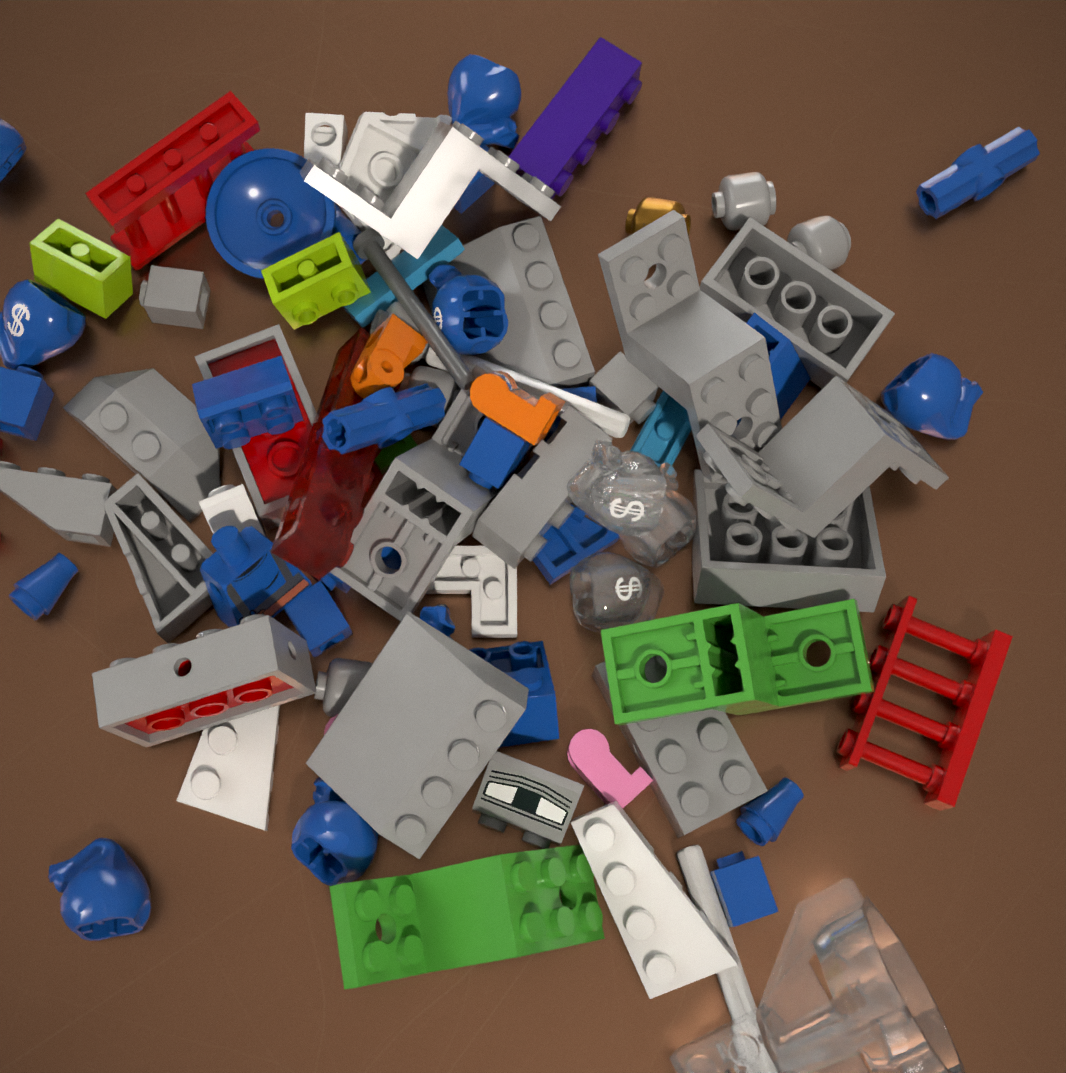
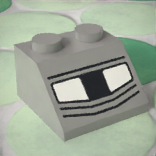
M496 751L487 765L472 812L480 815L478 824L500 833H504L506 826L524 832L522 841L541 849H548L550 843L560 846L584 785Z

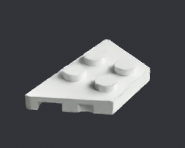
M363 112L357 120L338 167L348 176L345 183L353 189H356L359 183H361L386 203L440 121L450 125L452 117L448 115H439L436 118L416 117L415 114L408 113L388 116L383 112ZM341 207L362 232L373 229ZM380 234L385 241L383 250L390 260H393L399 255L401 248Z

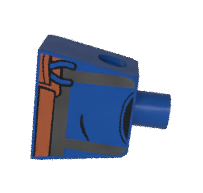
M225 526L218 529L211 539L216 552L207 558L200 567V572L217 616L229 628L239 625L243 618L250 615L264 614L272 618L275 617L312 585L311 581L273 542L252 526L245 527L240 532L234 526Z

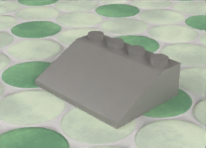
M541 216L499 227L463 245L465 250L447 265L454 266L462 275L484 276L496 283L505 296V311L509 321L507 332L499 345L488 352L473 356L559 389L588 387L589 380L595 375V370ZM428 278L422 283L432 314V302L437 294V288Z
M694 470L692 542L694 603L718 605L740 603L744 606L804 609L855 599L858 603L859 612L875 611L886 579L870 486L813 538L798 529L794 533L789 531L774 516L770 520L766 519L750 503L745 506L740 505L726 491L725 485L728 481L724 476L712 483L702 474V470Z
M408 611L306 764L378 834L420 859L526 710L529 688Z

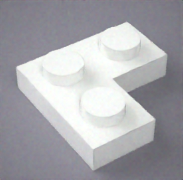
M455 546L426 594H471L472 638H517V567L513 569L485 546Z

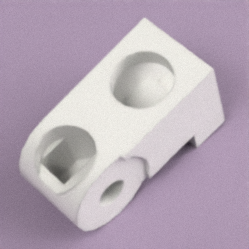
M306 113L305 159L308 160L310 158L319 164L321 159L325 158L339 167L345 147H347L348 137L344 115Z

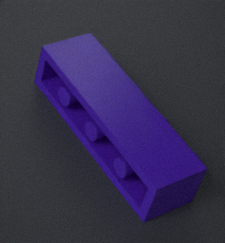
M600 37L509 155V158L520 165L515 173L522 177L526 172L545 183L555 191L551 199L555 195L562 196L573 179L572 172L579 163L585 165L593 155L597 145L595 141L603 132L607 135L615 126L620 115L618 111L625 102L631 104L642 87V82L639 80L642 62Z

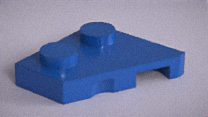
M570 504L575 508L559 529L552 525L543 537L548 541L533 559V562L551 585L616 543L621 537L620 532L611 526L609 529H606L584 517L586 512Z

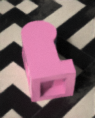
M593 729L579 731L573 736L568 745L567 758L570 765L605 805L617 801L623 809L653 779L641 766L631 775L609 752V743L599 731Z

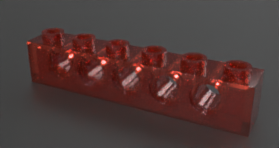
M360 328L337 351L271 549L272 554L319 580L335 567L342 568L352 555L354 544L350 542L354 529L363 517L365 509L361 506L364 494L374 480L375 473L371 471L373 462L382 450L378 448L377 444H373L341 454L337 450H329L322 438L324 430L322 419L334 410L359 404L363 400L355 392L351 383L352 371L371 335L363 328ZM401 382L393 389L395 393L400 387Z

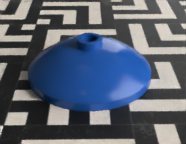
M265 148L254 150L234 159L215 179L206 204L207 229L218 253L238 271L254 278L264 279L261 270L333 235L336 224L335 202L303 180L300 171L307 162V159L283 149ZM283 214L284 221L282 225L272 227L271 218L273 215Z

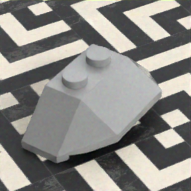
M154 368L94 377L63 407L70 416L133 473H139L154 491L189 523L202 512L199 501L209 498L208 494L221 486L219 448L216 449L199 418L196 406Z

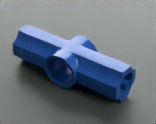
M1017 127L985 147L977 144L969 148L949 168L919 185L916 190L919 206L927 216L931 215L937 219L971 198L978 201L997 189L1008 176L1037 159L1040 154L1037 147L1038 140L1029 129L1024 130Z
M427 383L396 393L392 387H387L369 395L359 404L330 412L322 419L324 425L322 438L329 450L334 449L341 454L373 444H377L380 449L386 448L404 439L415 430L437 424L445 417L444 406L446 399L439 387L433 388Z

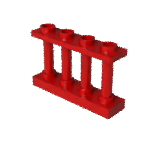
M231 90L85 193L92 206L114 230L115 233L111 235L110 240L117 250L130 256L131 266L134 270L141 269L206 221L208 195L217 176L234 159L254 151L246 141L261 131L259 123Z
M908 595L898 605L892 603L884 618L882 628L888 630L882 646L876 645L869 659L870 671H873L874 692L856 695L852 711L858 713L852 729H845L837 748V753L842 755L839 768L846 771L856 768L860 758L922 783L923 789L928 791L924 804L942 811L954 808L1013 636L995 629L981 639L977 638L975 641H972L913 617L912 614L917 598ZM905 633L966 657L967 663L971 664L967 680L963 679L959 683L898 658L897 655ZM892 674L953 699L952 704L957 706L952 722L948 721L946 724H942L882 699L890 675ZM878 716L938 741V747L943 748L938 764H932L929 767L867 741L875 717Z

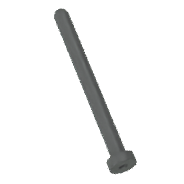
M368 229L360 233L353 242V249L361 259L370 260L457 385L464 390H469L475 380L474 375L383 250L385 246L383 237L374 229Z

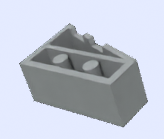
M570 405L561 414L557 430L546 442L541 440L533 450L535 455L517 475L514 474L494 498L477 520L472 534L475 539L513 569L524 558L530 562L533 561L548 541L543 537L552 525L559 529L575 509L570 503L578 494L585 498L601 478L596 471L613 438Z
M137 473L102 504L123 554L126 556L136 579L135 582L139 592L143 596L152 617L155 630L169 644L213 605L200 572L201 564L213 553Z

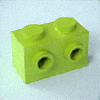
M60 219L54 221L29 243L35 281L105 319L133 294L130 256Z
M340 232L261 270L273 305L294 330L303 325L311 324L319 317L342 306L350 305L358 298L371 293L358 258Z

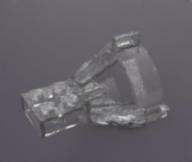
M844 878L797 904L758 1008L677 1048L669 1057L677 1073H731L730 1068H734L736 1073H870L860 1053L863 1054L873 1073H965V1068L941 1012L899 936L869 897H862L851 878ZM815 952L831 993V1000L828 998L809 963Z

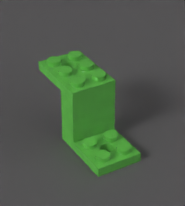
M855 599L768 616H762L740 603L601 630L615 725H626L710 709L740 716L874 692L858 603ZM816 641L826 642L831 650L830 659L820 667L812 666L806 657L808 647ZM661 656L667 664L666 675L661 681L651 683L645 675V665L650 658Z
M581 845L500 854L409 875L329 886L344 990L429 972L517 958L605 939L602 927L603 914L598 905L593 878L594 874ZM559 891H560V893H561L562 903H561V900H560ZM377 920L382 928L381 941L376 934Z

